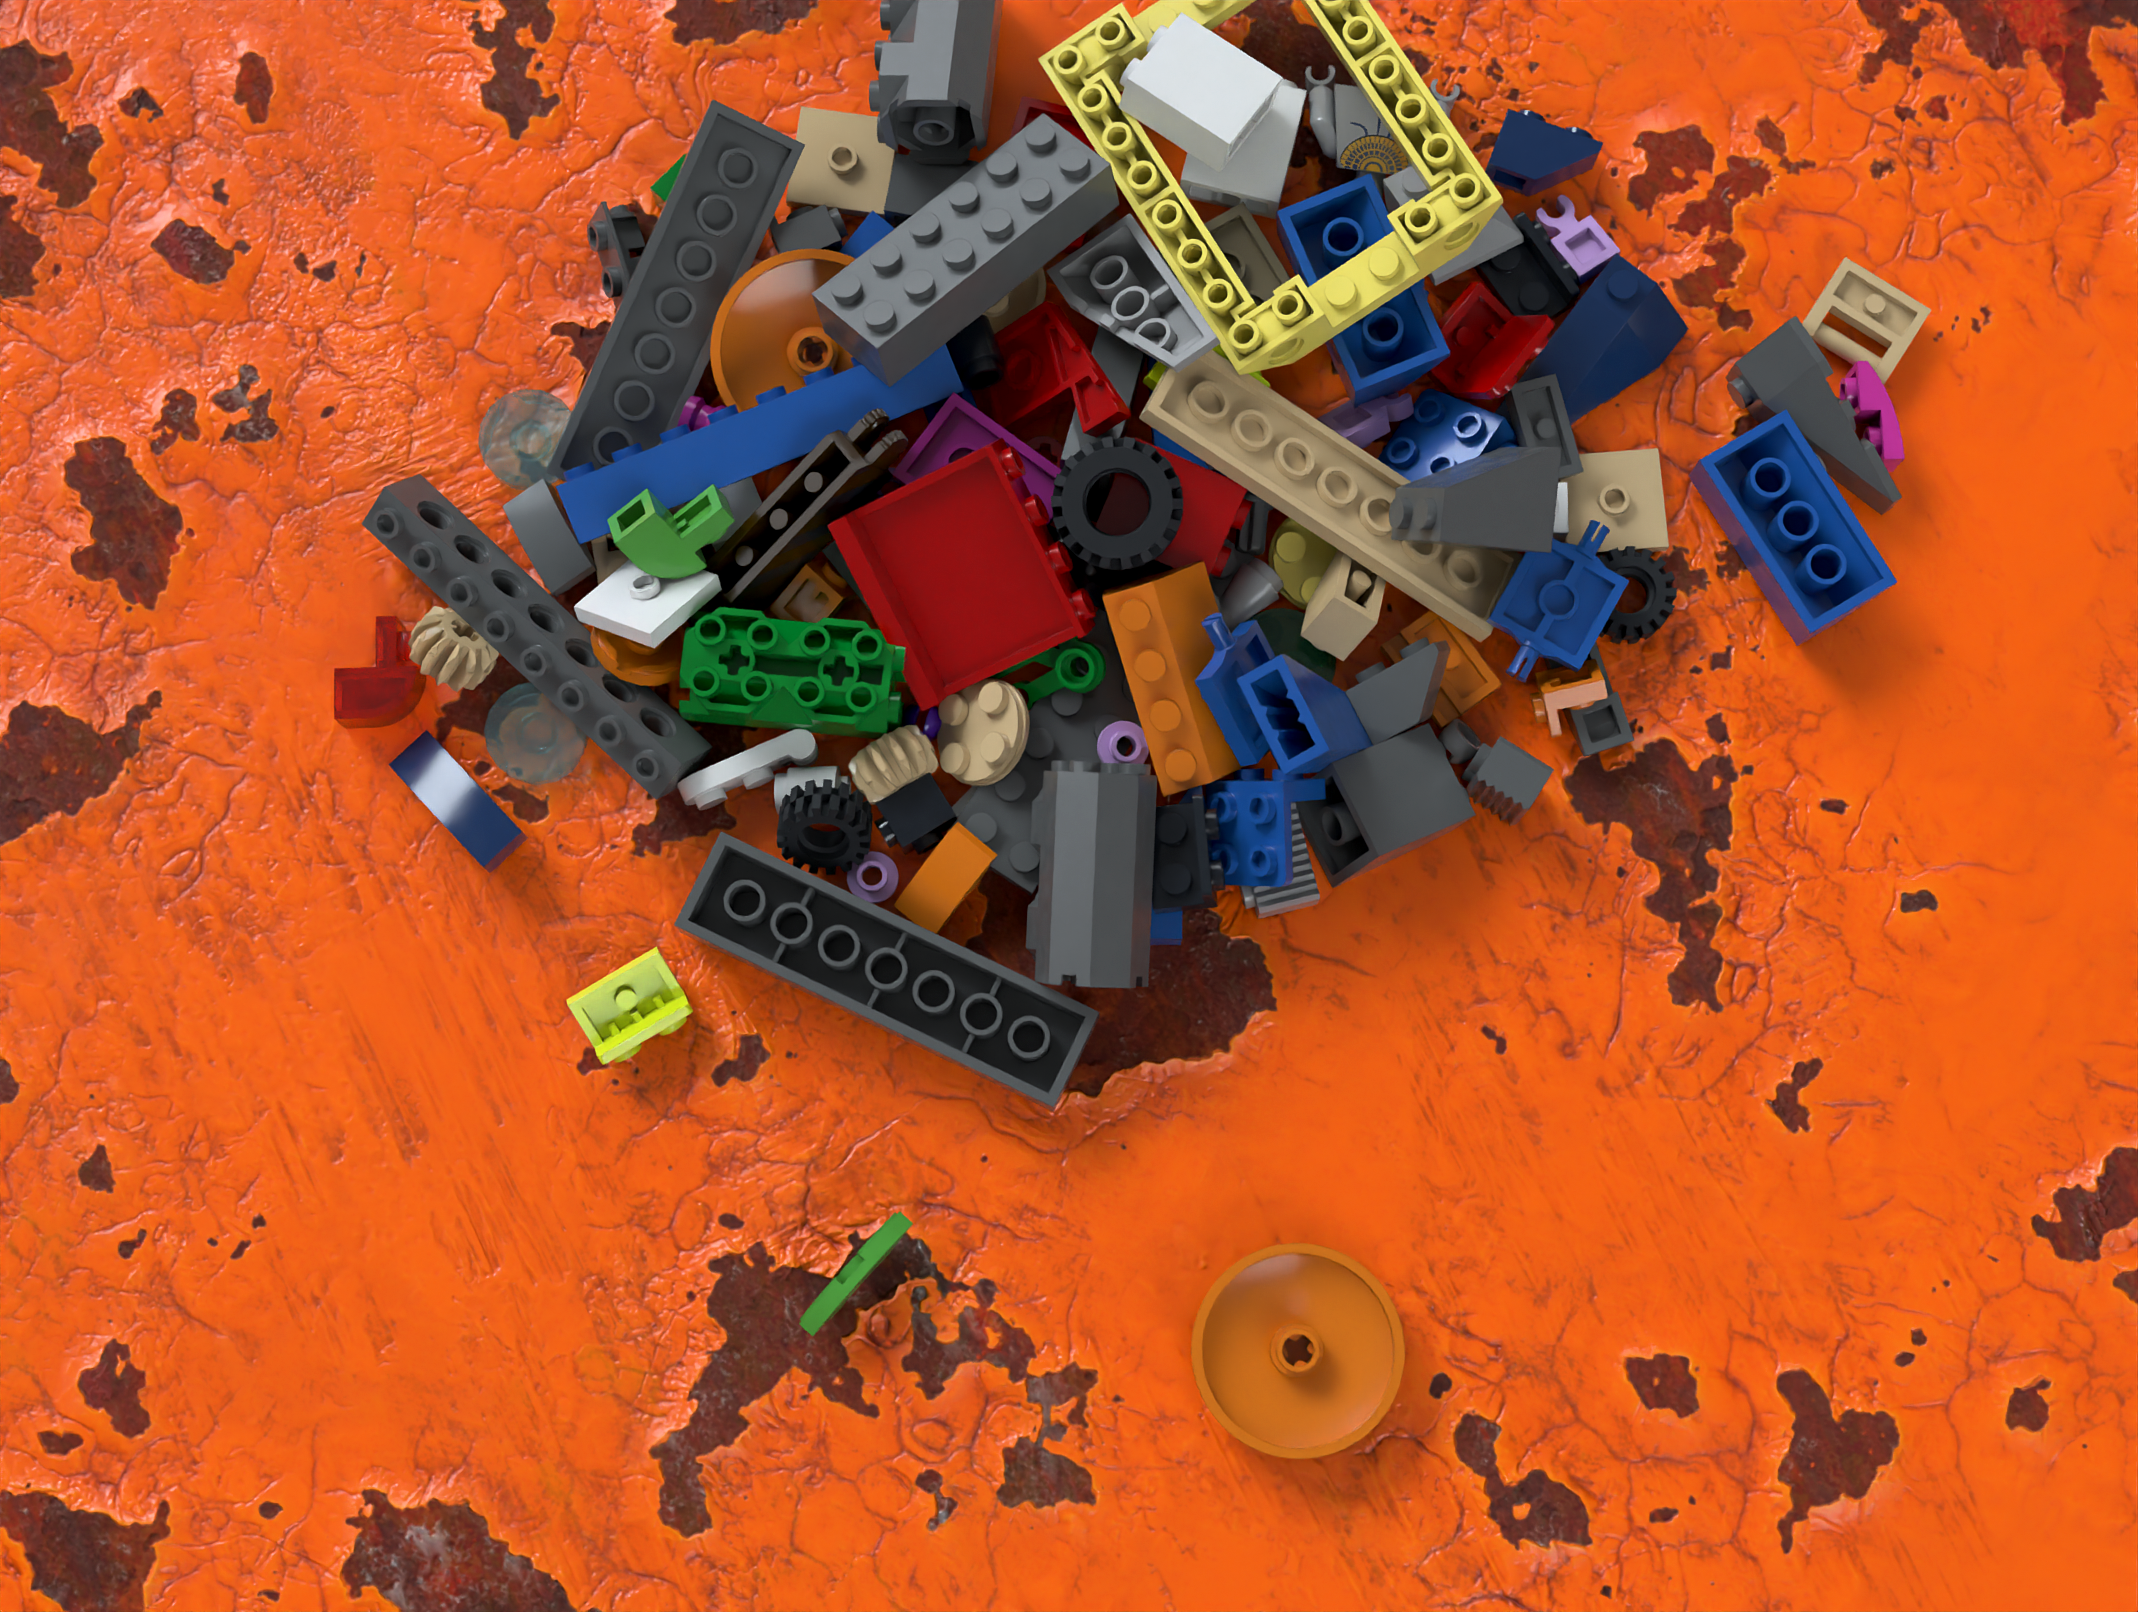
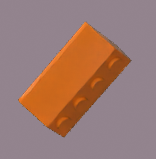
M1204 560L1105 589L1102 599L1163 796L1214 782L1245 767L1240 766L1231 747L1225 741L1217 721L1207 703L1203 700L1200 690L1195 683L1196 678L1212 659L1215 648L1201 623L1208 616L1219 613Z

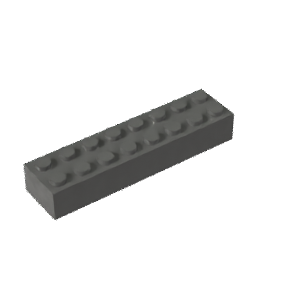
M722 831L674 924L682 934L1053 1112L1099 1019L1100 1012Z

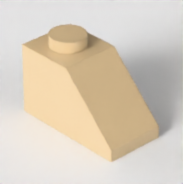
M1338 549L1307 604L1300 636L1310 641L1317 649L1327 651L1344 661L1378 623L1386 580Z

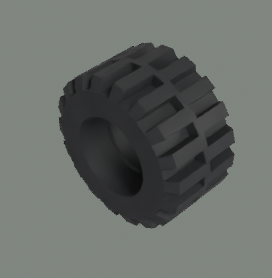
M1105 437L1101 438L1102 440L1092 444L1089 442L1080 447V451L1073 456L1071 455L1065 461L1063 469L1056 476L1053 496H1051L1053 521L1056 530L1067 547L1087 563L1098 568L1117 571L1135 569L1160 556L1177 535L1183 515L1182 487L1171 463L1156 448L1147 443L1138 442L1134 438ZM1124 473L1133 476L1144 486L1149 497V510L1146 519L1139 528L1126 535L1116 536L1102 532L1091 522L1087 513L1086 502L1091 487L1097 480L1108 474Z

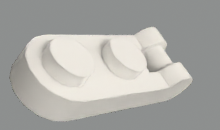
M801 728L794 729L691 774L681 780L677 787L685 805L697 804L699 810H705L727 799L725 792L743 784L746 789H753L768 783L775 778L773 771L791 763L798 767H810L818 759V746L811 732Z

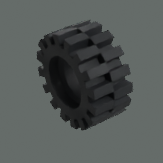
M1626 546L1623 551H1619L1617 547L1609 550L1604 557L1602 555L1599 557L1606 568L1622 577L1637 580L1646 592V603L1640 611L1627 614L1615 608L1613 609L1599 634L1601 638L1605 634L1611 636L1612 643L1620 644L1622 640H1628V644H1634L1641 638L1648 639L1661 628L1675 606L1672 604L1677 597V588H1672L1671 585L1675 580L1672 571L1666 573L1663 569L1666 562L1661 557L1657 561L1653 560L1650 557L1652 551L1645 548L1639 553L1635 552L1636 546Z
M823 779V787H817L815 780L806 781L805 791L797 785L791 789L790 796L786 794L782 799L776 842L778 848H782L781 855L786 860L793 857V866L801 869L804 864H808V873L817 874L820 867L826 868V875H835L837 866H840L845 873L852 870V862L859 866L864 861V854L868 855L873 821L872 806L869 800L863 802L864 794L858 789L849 794L850 785L841 782L837 789L832 787L833 780ZM825 823L840 828V830L820 831L809 825Z

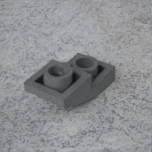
M544 478L503 505V509L522 547L541 579L555 597H558L598 570L586 543L579 544L554 486Z

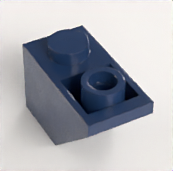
M1508 109L1485 172L1493 184L1530 197L1593 169L1603 142L1593 139L1589 132L1581 128L1567 127L1564 129L1547 123L1546 119L1536 112L1529 110L1516 112Z

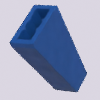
M1285 654L1277 656L1236 679L1284 775L1319 773L1332 762L1373 746L1346 693Z

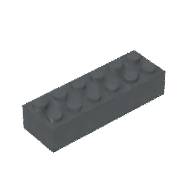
M1043 113L814 291L812 297L824 332L888 387H891L1120 205L1111 164Z

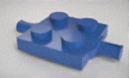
M1590 520L1578 545L1562 543L1553 538L1551 553H1524L1486 621L1512 636L1516 643L1521 646L1511 665L1506 670V673L1511 677L1517 673L1524 660L1525 663L1516 679L1526 682L1538 657L1553 659L1576 673L1582 667L1629 582L1626 578L1606 568L1602 561L1595 556L1606 535L1610 532L1607 526L1603 525L1599 529L1592 542L1591 539L1600 522Z
M1214 613L1205 618L1204 622L1201 623L1215 647L1214 654L1210 662L1196 678L1195 683L1240 766L1258 764L1269 749L1278 768L1281 769L1236 680L1276 658L1257 620L1239 623L1231 633L1223 619L1222 613Z

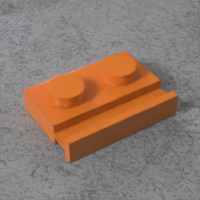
M1430 610L1400 631L1395 637L1383 643L1380 651L1389 663L1394 665L1403 660L1399 653L1400 650L1422 638L1427 637L1430 644L1444 640L1447 641L1451 650L1431 716L1439 730H1442L1454 719L1460 717L1497 691L1502 683L1463 631Z

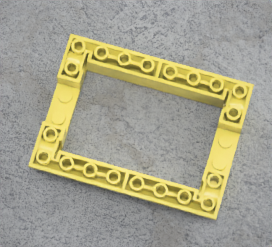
M1159 0L1134 18H1131L1121 2L1038 58V61L1098 155L1111 164L1114 180L1184 290L1221 342V348L1239 375L1295 363L1467 250L1504 202L1501 194L1368 0L1300 1L1430 193L1417 202L1411 199L1388 214L1387 218L1394 231L1308 288L1300 275H1296L1273 290L1274 296L1258 307L1137 119L1118 108L1122 97L1119 92L1124 90V86L1120 85L1119 82L1125 69L1134 58L1143 60L1148 53L1146 50L1152 36L1161 25L1169 28L1182 12L1211 31L1256 0Z

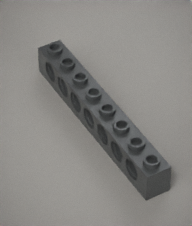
M417 474L384 487L362 522V525L650 795L658 800L678 788L677 785L681 780L695 773L713 746L651 688L621 680L606 670L593 653L590 639L591 633L421 474Z

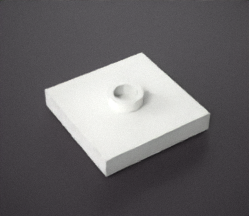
M629 559L574 606L578 621L655 648L722 589L718 575L705 570L683 578H660L642 571Z

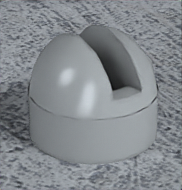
M1454 719L1438 736L1445 750L1448 749L1451 753L1448 758L1451 764H1463L1471 760L1482 745L1475 732L1459 719Z

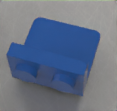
M1426 389L1413 404L1414 413L1403 419L1377 460L1413 482L1502 447L1519 446L1515 432L1505 417L1437 390Z
M1241 768L1233 772L1234 779L1216 780L1207 783L1206 802L1208 809L1217 808L1220 825V839L1211 840L1213 860L1222 859L1225 885L1289 886L1293 880L1291 802L1326 799L1325 778H1304V773L1284 775L1281 769H1272V778H1265L1264 768Z

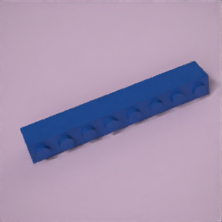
M946 344L932 353L891 387H888L864 365L852 357L850 359L854 366L853 368L836 375L831 366L803 377L806 387L787 394L784 385L773 388L755 396L758 406L740 413L736 404L707 415L710 422L708 426L691 432L687 423L659 434L663 444L643 451L639 442L612 453L611 455L615 463L595 470L593 463L589 462L564 472L566 482L556 486V489L579 544L587 543L611 533L607 519L646 488L669 510L692 501L712 484L721 489L809 454L827 434L836 430L848 433L872 409L882 408L891 421L949 398L953 392L956 394L963 392V386Z

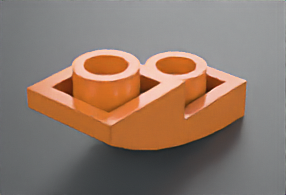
M957 822L927 858L894 906L916 925L938 934L944 929L964 898L977 886L998 855Z

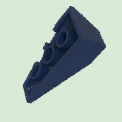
M1616 253L1517 383L1556 374L1570 425H1573L1579 418L1602 403L1605 404L1618 396L1621 391L1639 379H1644L1655 372L1689 328L1658 283ZM1504 399L1495 411V414L1505 417L1514 431L1506 400Z

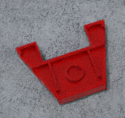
M1047 301L995 334L1004 358V365L1002 367L1004 375L998 383L989 388L977 391L971 390L978 410L1013 435L1073 397L1084 434L1098 437L1131 417L1129 408L1061 308Z

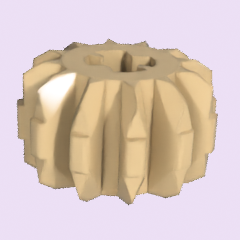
M434 606L429 613L424 615L421 621L417 622L407 643L411 648L409 658L414 663L421 665L420 674L430 675L435 678L437 686L441 683H446L456 692L462 687L474 690L490 674L496 665V659L499 655V652L450 606L446 609Z
M907 725L905 727H898L893 732L885 733L881 738L870 742V745L858 751L857 755L851 759L848 768L858 790L864 794L870 804L876 805L879 801L926 773H934L939 762L934 753L935 749L928 737L923 735L917 725Z

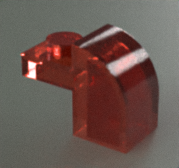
M376 616V667L334 668V720L345 729L378 728L397 723L415 709L423 696L427 676L420 674L421 669L418 666H406V662L412 661L409 658L411 648L407 644L411 638L412 631H406V626L397 616Z

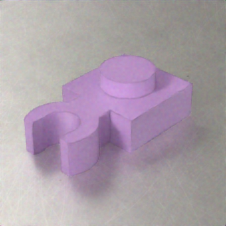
M1560 195L1557 197L1556 209L1562 216L1560 218H1551L1542 208L1536 210L1535 220L1543 226L1548 236L1554 237L1550 240V249L1560 262L1565 260L1572 266L1581 285L1602 272L1616 253L1620 255L1621 250L1591 215L1578 222L1574 217L1575 207L1573 202L1567 196Z
M1398 392L1389 396H1382L1361 404L1355 409L1349 400L1322 415L1318 420L1363 449L1370 445L1372 441L1390 432L1389 422L1400 421L1412 415L1414 407L1409 393L1399 397Z

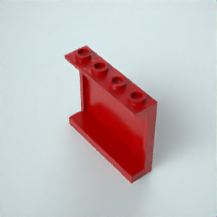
M1003 437L844 514L827 525L887 644L905 647L904 670L901 672L922 712L940 704L947 696L1071 638L1076 636L1082 638L1096 625L1093 617L1096 616V610L1092 599L1084 588L1078 590L1069 572L1073 569L1070 555L1062 542H1054L1046 526V523L1049 522L1047 509L1037 494L1031 495L1022 477L1026 474L1024 463L1013 446L1007 447Z

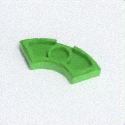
M900 1211L894 1213L861 1247L837 1277L822 1291L799 1319L801 1320L799 1325L813 1337L841 1309L874 1269L891 1253L913 1223Z

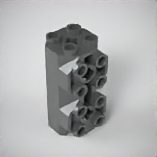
M881 0L882 31H891V33H889L888 40H877L875 42L874 59L876 70L879 71V80H871L869 85L870 110L872 112H880L877 118V137L879 143H886V146L897 152L899 144L910 150L909 158L919 164H962L969 159L970 150L976 145L978 151L987 146L1003 0Z
M1052 761L1051 771H1044L1043 788L1039 796L1032 801L1030 844L1037 850V854L1040 857L1039 892L1036 894L1035 900L1028 905L1026 949L1032 954L1036 962V982L1062 985V981H1070V983L1076 984L1079 987H1148L1157 776L1150 775L1151 765Z

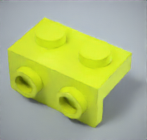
M657 946L566 1000L571 1012L595 1048L596 1055L602 1065L612 1060L622 1062L629 1059L641 1049L642 1042L657 1033L663 1036L676 1031L687 1021L686 1016L693 1012L687 995Z

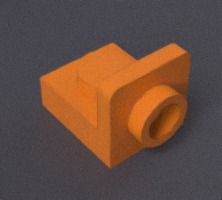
M820 558L805 564L771 606L770 610L781 620L817 623L824 617L832 618L844 603L853 600L857 594L829 560Z
M1596 659L1584 661L1577 673L1565 666L1535 673L1539 692L1530 694L1536 723L1546 722L1552 738L1562 736L1557 710L1564 708L1571 710L1584 709L1593 705L1595 701L1608 698L1605 680Z

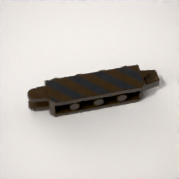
M882 408L868 411L863 419L859 420L848 433L836 430L827 434L706 562L707 567L703 570L718 575L722 590L698 611L712 613L719 607L756 610L763 613L792 582L805 564L810 563L833 539L827 525L840 516L865 505L892 477V473L888 468L904 452V449L909 444V440L901 430L898 431L896 429L894 432L891 431L885 437H882V440L872 449L870 448V445L881 435V432L885 431V428L889 426L890 417Z

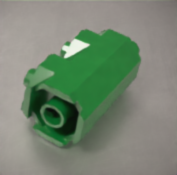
M719 607L712 613L697 611L689 618L693 627L687 626L685 631L679 688L690 689L689 701L679 700V712L684 720L789 731L801 728L811 733L879 739L885 733L888 734L898 727H902L904 702H901V692L896 691L897 682L906 683L901 672L904 670L905 647L887 644L879 629H871L866 622L825 617L817 623L766 618L762 611Z

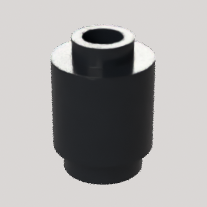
M982 314L945 343L960 381L964 382L968 390L973 391L983 390L995 385L1004 375L1002 370L1004 365L1003 355L989 318Z

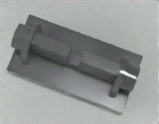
M604 201L600 203L588 223L587 237L591 249L594 252H598L602 264L601 280L603 290L608 298H612L617 311L641 258H631L629 252L642 251L645 248V243L636 214L630 212L627 205H618L609 210L607 202Z

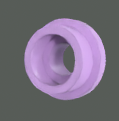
M1118 721L1108 725L1101 732L1097 742V752L1102 763L1143 764L1149 753L1143 729L1129 721ZM1121 737L1129 739L1132 744V751L1128 756L1121 755L1117 750V742Z
M870 851L868 855L864 854V861L859 866L852 862V870L847 871V883L852 894L872 904L880 903L890 898L898 886L899 874L895 863L890 857L880 852ZM869 868H877L882 872V880L877 885L870 886L863 881V874Z

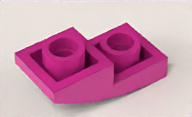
M1857 361L1846 374V378L1841 379L1839 398L1841 401L1844 399L1850 401L1857 414L1853 416L1856 424H1869L1864 429L1863 438L1869 440L1874 445L1887 471L1893 472L1905 459L1899 422L1889 395L1877 373L1868 361Z

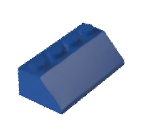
M1371 173L1276 211L1278 237L1295 275H1300L1307 288L1394 230L1387 218L1388 211ZM1419 281L1325 342L1354 409L1379 397H1386L1401 391L1450 356L1449 348Z
M1787 410L1782 411L1700 459L1688 475L1797 646L1838 623L1898 582Z

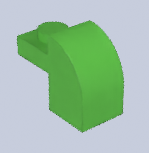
M712 484L674 515L646 488L609 517L607 521L615 545L639 569L656 577L675 579L693 575L706 568L707 564L701 547L707 543L719 540L726 533L728 527L735 522L727 498Z

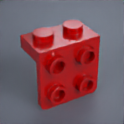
M1470 282L1437 323L1449 348L1450 356L1425 374L1445 394L1458 399L1500 398L1515 385L1517 381L1515 374L1523 364L1537 356L1545 348L1549 341L1547 335L1553 329L1555 323L1548 315L1513 316L1481 282Z

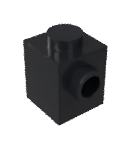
M928 772L876 803L881 818L874 821V824L889 848L899 844L905 855L913 850L918 855H921L938 846L944 838L941 833L951 828L957 817L934 778Z

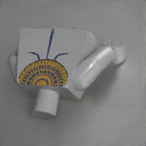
M1328 65V78L1321 81L1315 80L1311 76V66H1308L1305 72V87L1309 94L1310 125L1323 154L1331 159H1335L1336 167L1356 170L1355 179L1371 173L1383 199V179L1386 178V174L1394 175L1410 167L1411 164L1359 87L1335 84V69L1332 65ZM1433 79L1429 90L1447 117L1450 118L1451 110L1460 93V88L1458 85H1454L1451 95L1445 97L1436 90L1438 79Z

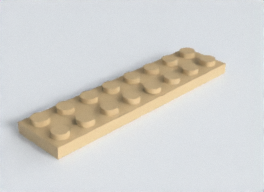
M1213 350L1208 351L1178 373L1166 367L1139 417L1140 420L1480 643L1491 635L1494 626L1486 621L1517 568L1518 563L1523 557L1516 551H1498L1391 540L1392 527L1389 522V510L1392 501L1395 499L1396 488L1411 481L1248 373L1239 375L1231 362Z

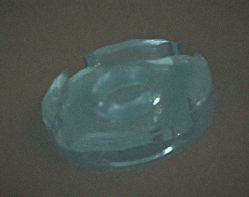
M522 389L504 395L489 407L480 424L478 445L485 465L500 482L516 490H526L543 478L550 484L555 483L558 479L544 472L572 411L560 398L543 390Z
M531 682L518 684L503 693L489 710L484 729L487 751L497 767L515 780L533 785L556 782L571 773L580 762L589 736Z

